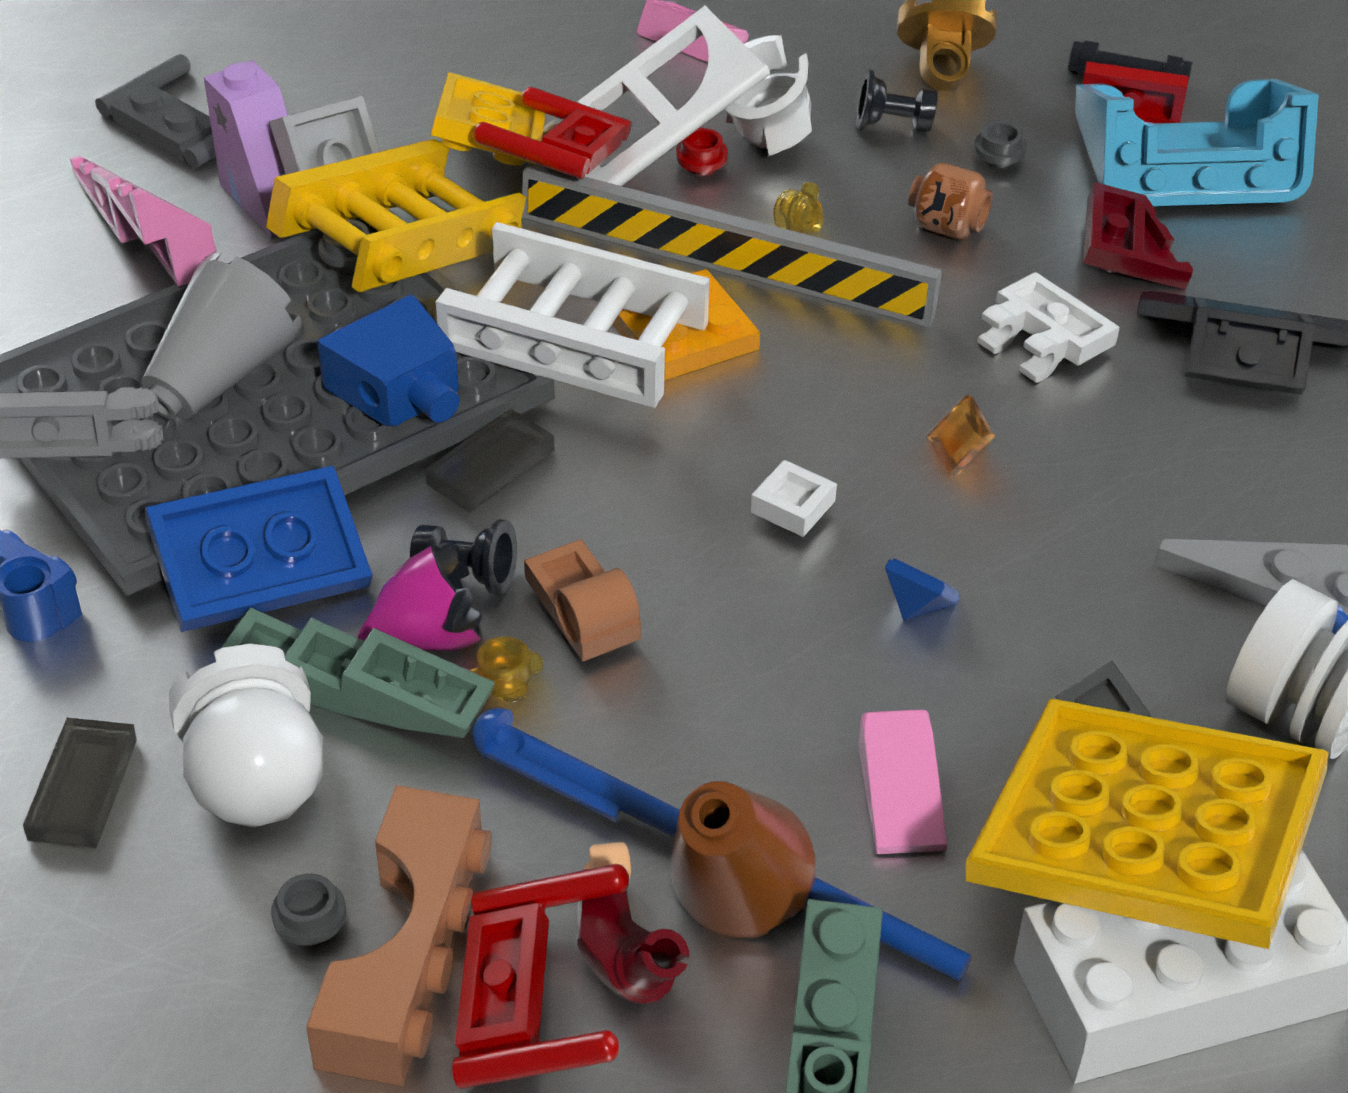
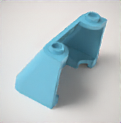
M1279 79L1249 80L1234 87L1229 94L1226 103L1225 122L1154 124L1138 118L1133 110L1134 99L1124 97L1122 92L1115 87L1105 84L1076 85V119L1098 183L1146 195L1153 206L1288 202L1302 196L1311 185L1319 94Z

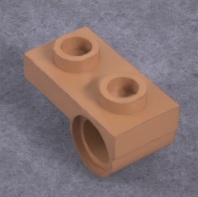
M582 539L524 560L525 579L582 662L641 639L639 605L629 579L619 568L605 572Z

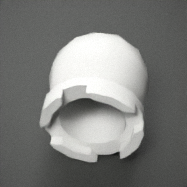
M244 644L214 651L215 663L199 669L192 676H189L185 668L177 675L168 692L173 730L183 742L184 779L198 804L217 818L226 822L255 828L289 819L313 794L323 775V737L309 714L311 692L306 673L302 666L298 668L287 662L283 650L278 647Z

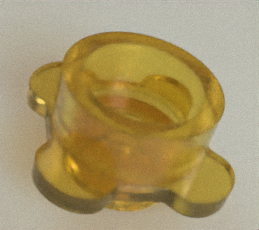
M805 182L801 190L787 189L783 191L774 205L773 218L775 225L803 234L818 232L824 223L823 208L817 199L819 195L818 185L814 182Z
M501 636L486 641L477 652V667L469 671L495 682L492 695L501 697L506 702L516 703L528 696L527 685L534 675L542 672L543 660L538 653L530 651L523 641L514 637Z

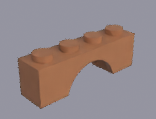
M399 785L395 786L375 840L380 885L403 900L411 912L399 932L383 946L362 956L329 963L306 1025L314 1070L403 1086L412 1058H423L425 1056L433 1024V1015L428 1009L433 994H444L449 984L453 965V950L449 948L454 931L463 933L469 922L473 891L468 887L473 872L483 874L489 860L492 836L491 831L482 829L480 799Z

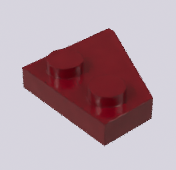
M1094 182L1087 198L1083 263L1095 266L1105 272H1118L1186 290L1193 274V267L1189 261L1177 262L1170 249L1175 239L1167 227L1157 219L1156 210L1147 196Z

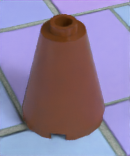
M713 781L695 788L681 805L671 857V878L680 903L701 927L726 938H757L770 933V929L780 925L789 917L792 919L803 909L815 883L816 855L805 826L786 806L735 784Z

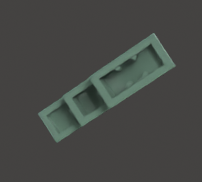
M251 607L221 647L259 644L274 646L283 650L287 662L298 668L302 666L311 692V705L338 714L400 729L459 738L466 737L491 695L495 682L375 628L372 629L366 640L363 641L312 617L303 630H300Z

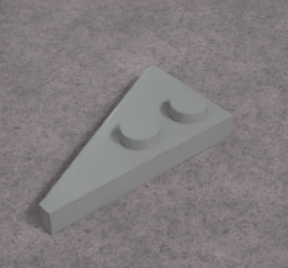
M1164 538L1158 548L1154 566L1265 607L1283 585L1294 579L1337 601V606H1341L1346 615H1348V544Z

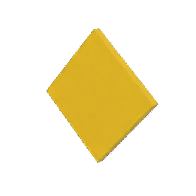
M1049 699L966 859V882L1269 949L1327 773L1329 752L1280 741L1058 699Z

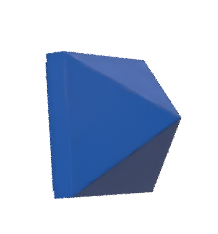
M895 558L893 561L889 559L885 566L903 621L957 605L961 597L958 595L959 591L947 583Z

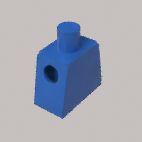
M412 294L317 340L323 387L385 426H397L422 412L432 421L441 423L452 417L458 409L460 398L456 393L459 389L456 350L450 339Z

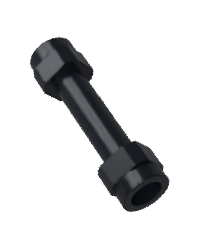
M1084 40V42H1073L1068 70L1077 72L1078 75H1084L1086 62L1185 75L1190 78L1193 62L1168 55L1167 62L1101 51L1099 50L1100 43Z

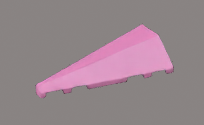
M81 156L70 158L73 174L120 242L125 243L140 238L144 245L148 244L178 287L188 284L198 264L204 257L216 252L212 229L209 223Z

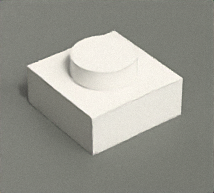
M783 460L751 494L750 512L804 537L835 502L837 483Z

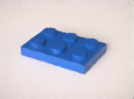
M334 465L146 507L145 520L181 632L243 618L250 607L263 613L370 587L373 575Z

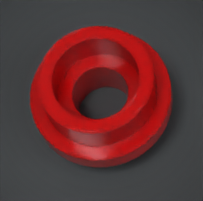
M698 128L676 147L677 163L696 175L711 174L722 168L728 159V149L723 143L722 136L717 131L708 128Z

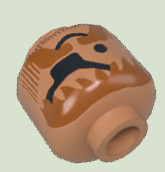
M940 162L932 166L925 176L918 175L914 179L909 192L908 205L915 207V221L921 229L961 241L972 232L978 233L982 230L990 213L993 193L990 190H986V181L978 172Z

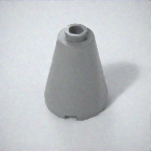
M213 252L204 257L198 264L141 381L144 389L148 388L157 393L159 403L157 413L168 419H174L175 417L182 419L191 418L290 345L299 335L302 322L299 315L292 322L285 308L292 301L287 293L268 274L242 258L236 257L231 264L217 261L221 253Z

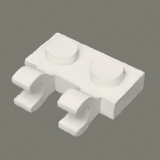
M1034 272L997 291L995 305L987 308L982 313L981 318L992 325V328L978 336L977 342L996 354L1005 350L1019 331L1024 330L1028 332L1031 336L1025 340L1023 347L1034 355L1030 360L1019 365L1018 371L1034 382H1041L1051 375L1063 358L1079 366L1115 346L1120 327L1037 272Z

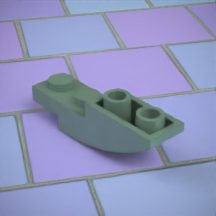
M808 899L786 1093H867L883 908Z

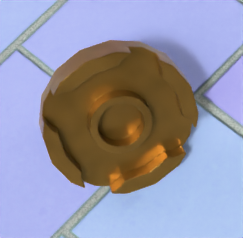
M907 0L899 7L897 35L904 44L921 51L920 72L925 83L933 89L947 91L955 88L968 72L971 52L986 47L994 40L997 27V12L994 8L990 12L986 11L985 0H932V2L922 3L917 6L916 0ZM939 54L951 57L957 66L956 74L952 76L940 74L933 66V57Z

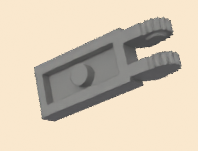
M122 387L109 395L107 391L0 393V458L112 456L113 452H136L137 450L144 451L157 448L158 445L162 444L161 441L164 440L162 425H159L158 421L154 422L153 419L146 420L149 416L153 417V414L157 413V409H159L157 393H154V390L143 389L142 387L139 389ZM124 420L115 426L112 424V421Z

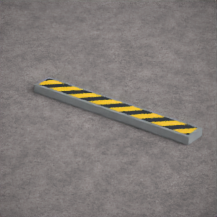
M530 163L523 170L522 194L527 197L522 215L524 219L930 327L935 317L942 276L941 269L588 177L579 179L539 164Z

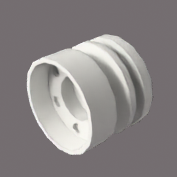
M1292 579L1283 585L1270 600L1242 646L1230 674L1226 688V702L1270 725L1281 717L1292 703L1295 704L1296 707L1290 725V737L1299 742H1306L1318 730L1315 748L1328 751V757L1336 759L1348 747V620L1336 634H1333L1332 630L1336 620L1338 602Z

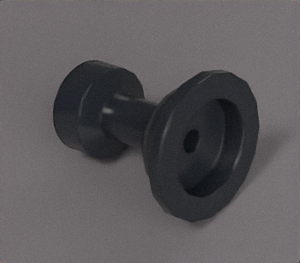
M868 68L860 90L856 128L863 131L866 125L876 124L884 113L912 118L914 129L929 132L935 118L938 93L936 90L924 88L919 90L916 98L887 93L885 82L874 75L873 69Z
M498 519L491 528H486L480 532L474 542L448 540L445 530L440 526L422 524L416 528L411 540L410 558L432 545L438 546L454 543L459 549L457 559L467 567L472 568L473 576L478 583L485 585L490 595L502 596L507 592L514 576L517 559V539L515 529L510 521Z

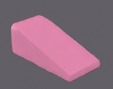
M901 710L864 713L860 720L858 750L876 854L946 851L947 837L929 712L926 710Z

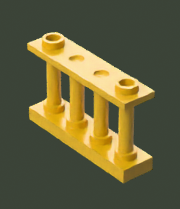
M434 138L275 177L266 228L280 238L319 229L358 256L351 287L358 292H363L493 252V226L499 222L522 228L521 219L527 197L518 192L490 201H482L445 177L444 171L450 148ZM436 196L456 210L445 212L427 199ZM399 207L418 221L406 223L387 209ZM360 218L379 232L367 235L345 219Z

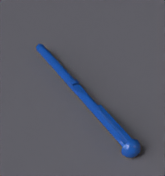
M492 708L483 712L476 719L472 728V741L476 750L483 757L491 759L615 823L618 822L620 813L623 812L675 838L680 809L513 727V713L511 710ZM816 877L815 883L805 902L807 905L808 899L874 907ZM883 911L880 942L957 981L962 979L971 961V954Z

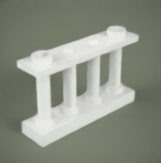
M497 222L492 228L494 273L477 296L446 288L436 300L437 324L453 343L458 353L656 408L664 395L665 348L662 346L676 324L705 330L708 325L710 278ZM517 280L545 287L530 310L501 303ZM570 294L599 302L584 325L554 317ZM622 309L653 317L638 340L607 332Z

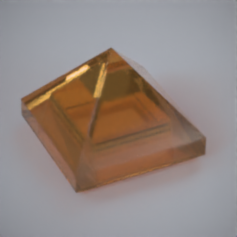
M967 394L931 430L927 437L948 475L955 477L987 450L995 435L974 398Z

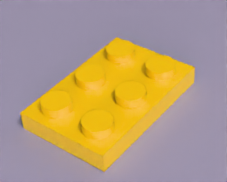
M448 72L435 115L431 136L441 138L443 145L455 150L471 151L472 147L493 152L495 159L509 165L520 166L524 164V161L536 164L477 143L474 140L473 131L478 123L486 122L542 141L545 113L525 107L521 99L523 92Z

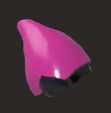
M454 543L438 546L432 545L412 556L400 566L383 585L376 603L361 627L357 638L365 641L372 629L375 628L424 651H457L470 647L482 640L483 635L479 625L482 614L472 607V594L468 588L463 587L460 581L462 578L469 576L470 572L468 567L457 559L459 553L457 545Z

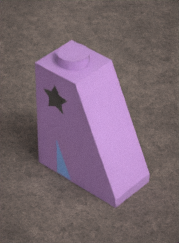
M251 60L245 63L231 64L222 71L205 76L204 84L220 185L273 238L277 235L266 228L275 177L286 175L269 121L288 116L279 85Z

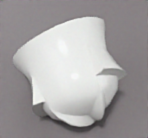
M768 35L744 43L768 66L769 71L785 69L787 66L781 35ZM807 53L798 57V73L771 74L724 109L727 112L726 123H734L738 133L748 143L761 149H768L769 156L793 147L812 132L810 120L812 103L806 87L809 66Z

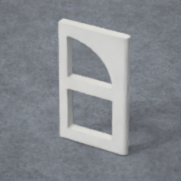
M706 6L702 7L577 101L602 111L628 91L658 124L657 127L601 168L598 165L589 174H586L585 177L623 186L770 75L768 66ZM702 36L706 40L708 47L706 74L696 93L677 111L647 79V76ZM557 117L544 126L543 134L548 133L563 120Z

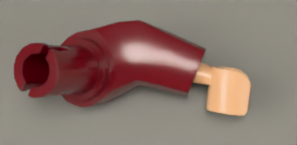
M625 843L595 844L590 847L588 853L590 861L585 865L584 870L620 864L627 870L630 881L631 861ZM627 889L620 894L578 902L577 947L579 953L608 989L627 1002L637 1004L659 1001L671 991L675 977L679 976L688 965L679 962L683 958L689 957L688 945L679 933L671 929H659L649 932L632 920Z

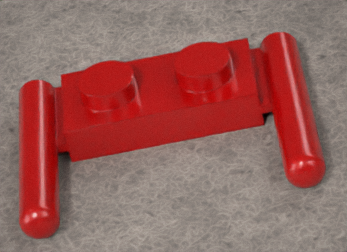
M528 87L523 91L521 97L525 107L563 120L542 137V141L486 122H480L475 126L473 137L479 144L583 179L586 174H589L621 146L622 140H627L632 128V121L534 87Z
M611 864L473 893L472 909L475 916H470L455 1037V1046L459 1049V1057H455L452 1063L453 1079L458 1088L462 1089L609 1063L617 1058L620 1050L617 1036L609 1030L539 1042L549 931V918L545 914V909L623 893L629 885V875L624 866Z

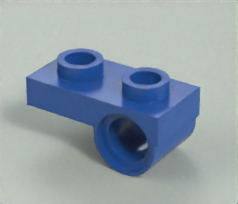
M7 529L0 530V608L8 633L20 641L36 642L53 636L60 629H66L82 615L75 587L77 579L73 570L61 558L54 555L48 557L25 544L14 532Z

